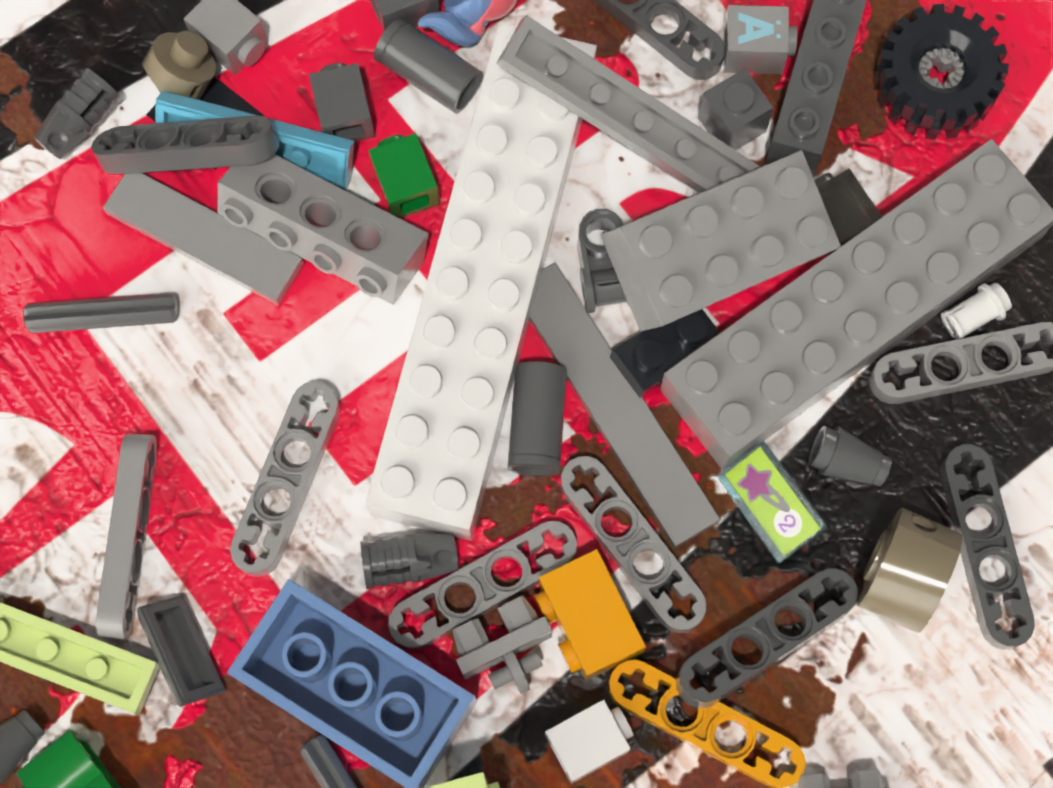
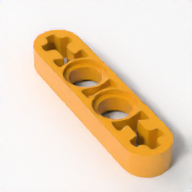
M627 660L619 664L612 672L608 684L609 694L613 702L621 709L765 786L787 788L797 783L800 776L804 774L806 766L805 755L800 746L791 739L721 702H717L707 708H696L697 716L691 725L686 727L676 726L669 721L666 715V706L669 700L679 696L675 678L639 660ZM634 671L641 673L644 676L642 685L654 693L658 689L659 682L669 687L658 702L656 715L645 710L651 703V699L642 694H636L632 700L622 696L624 686L618 682L621 675L630 678ZM731 721L737 723L745 732V744L740 751L736 753L724 752L715 742L716 728L723 722ZM757 734L766 739L759 747L765 752L775 755L781 749H785L789 753L787 762L794 766L791 774L783 772L777 778H774L769 774L772 765L758 756L753 760V767L743 762L744 758L753 750Z

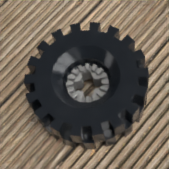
M933 4L929 15H926L922 6L912 11L909 20L903 16L896 22L893 32L890 30L874 68V71L877 72L873 79L874 90L881 89L877 98L881 109L891 105L892 109L888 118L895 125L903 118L908 122L905 131L912 135H915L918 127L926 129L925 139L936 140L941 130H945L946 139L957 137L962 127L966 133L973 130L980 119L983 121L989 114L1005 85L1003 81L1008 74L1009 63H1002L1007 55L1005 44L994 45L999 33L994 26L984 31L981 25L985 18L978 13H975L970 20L963 17L965 7L955 5L952 13H944V4ZM932 66H936L939 72L948 71L949 75L942 85L937 78L930 79V76H928Z

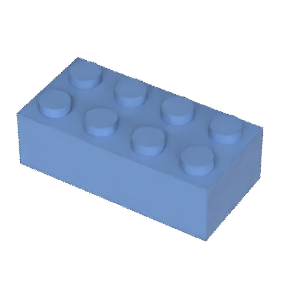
M290 579L287 580L227 671L229 675L405 788L425 787L477 703L475 696Z

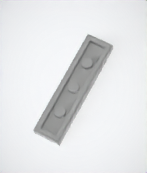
M142 173L124 174L103 206V210L107 215L277 306L280 305L304 265L301 257L274 247L267 239L246 228H238L230 224L222 215Z

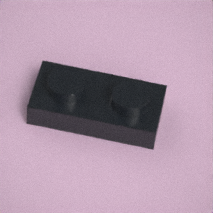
M700 309L662 327L640 332L613 349L610 359L638 397L641 398L662 384L665 372L720 334V331L704 310Z

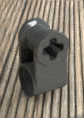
M595 209L588 212L579 224L577 250L580 262L581 289L587 313L595 312L596 307L625 302L629 305L606 248L593 245L587 238V235L592 231L604 230L608 232L624 225L622 219L615 212L608 209Z

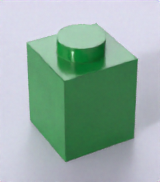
M416 133L406 137L403 135L387 137L380 141L377 147L368 150L375 177L390 214L402 219L440 205L438 187Z

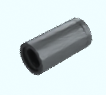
M402 18L394 20L386 28L375 47L374 60L455 114L460 113L469 104L483 79V72Z
M523 362L515 366L507 463L509 471L527 476H554L560 473L567 369L565 367L548 362Z

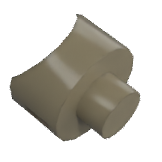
M191 31L167 32L159 35L154 40L142 62L143 68L160 93L163 90L197 100L201 99L216 73V63L212 54L208 51L206 41Z

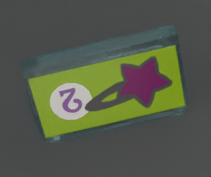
M765 442L756 446L717 478L779 563L820 536L827 528L825 522Z

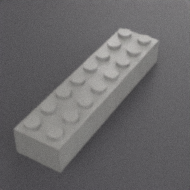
M991 139L665 372L660 391L724 471L1042 239L1053 225V209L994 140Z

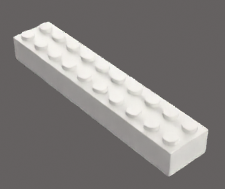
M501 23L498 24L365 501L368 512L372 517L441 534H453L454 537L469 541L473 540L514 383L515 366L519 364L530 322L531 309L541 271L544 269L583 118L496 64L516 29L514 26ZM563 38L596 60L597 45Z

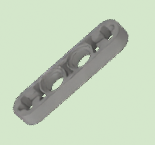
M1040 322L890 353L883 356L872 369L869 377L870 388L880 401L888 404H900L1049 373L1053 371V353L1047 359L1044 351L1028 353L1021 360V350L1032 348L1040 340V337H1043L1045 344H1053V323ZM987 346L1002 348L1008 356L1007 368L999 371L989 369L982 361V349ZM937 356H947L953 359L958 366L957 378L951 381L938 379L931 370L932 359ZM915 361L920 362V376L906 379L900 386V390H896L891 382H883L882 378L888 373L889 367H893L897 375L913 373L917 367ZM920 378L924 386H920Z
M312 381L305 383L297 388L293 394L232 539L230 548L232 560L242 572L249 576L261 577L268 575L278 566L339 419L341 410L339 400L333 389L323 382ZM319 395L323 396V401L328 411L326 413L317 412L312 421L311 428L313 432L320 433L318 438H314L304 430L292 429L295 423L305 428L309 413L303 404L305 401L314 402ZM295 441L306 443L311 450L307 463L298 468L288 467L282 461L284 448ZM282 489L290 494V507L280 516L267 515L262 509L264 496L271 490ZM257 518L268 527L281 528L276 536L267 530L263 546L269 551L268 557L266 559L257 558L253 565L248 564L249 556L243 551V548L246 544L255 545L262 532L258 526L252 525L254 520Z
M126 433L121 444L96 614L97 635L102 638L128 639L133 629L157 462V441L154 435Z
M580 456L570 460L561 474V491L565 499L660 623L669 631L675 633H688L694 630L701 623L706 612V599L702 591L602 463L589 456ZM580 470L585 476L593 472L597 476L594 479L593 487L601 499L608 491L614 496L603 501L593 514H590L586 509L594 505V499L588 491L582 488L575 492L571 488L575 484L574 472ZM617 509L624 511L631 520L632 527L630 531L622 537H612L606 534L601 526V519L606 512ZM644 551L657 553L664 563L663 573L651 580L641 578L636 574L633 567L634 558ZM672 574L680 581L671 586V590L680 600L690 597L694 601V605L690 610L693 619L689 621L682 615L677 616L675 619L669 615L668 612L673 603L665 591L661 593L658 599L650 592L662 587Z
M559 521L542 523L400 602L393 608L389 616L388 627L392 638L400 647L406 650L417 651L426 648L453 633L452 630L487 614L539 584L540 576L574 560L577 547L574 532L567 525ZM551 534L555 540L564 538L567 543L562 546L563 557L556 560L551 553L536 560V565L541 571L531 574L528 559L519 549L528 545L530 555L544 547L543 537L545 535ZM504 558L517 561L522 568L520 581L510 587H502L496 584L491 576L494 564ZM458 584L467 585L475 592V603L468 612L454 613L445 605V595L452 586ZM435 597L439 612L448 623L438 627L436 617H433L422 625L424 634L420 638L414 639L410 632L401 635L399 629L405 625L402 616L412 611L413 615L419 618L431 612L430 606L425 601Z

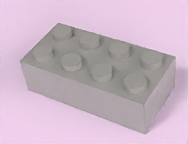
M802 150L600 235L640 331L662 327L841 247Z

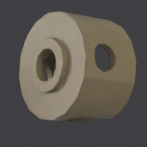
M903 507L898 509L887 530H884L870 556L863 575L864 581L857 599V606L913 632L920 633L928 624L946 590L961 551L963 534Z

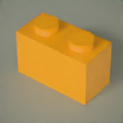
M597 549L539 577L541 592L534 595V599L542 616L546 617L549 624L556 621L565 641L557 645L571 674L580 670L585 681H588L644 653L646 646Z

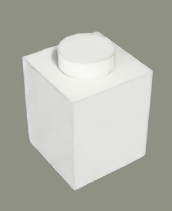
M604 700L545 731V736L571 784L627 754L630 751V747L626 740L634 736L620 708L616 707L609 710Z

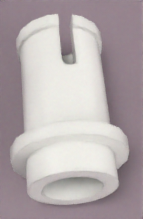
M995 282L991 285L984 283L978 286V293L950 310L942 312L941 319L953 338L956 340L962 339L993 319L998 321L1005 319L1006 311L1012 308V304L1007 293L998 283Z

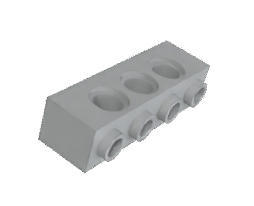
M275 154L259 164L231 166L218 181V214L222 215L230 224L238 228H246L267 239L274 247L283 251H290L313 263L320 271L334 274L352 283L370 297H378L394 305L424 263L429 233Z

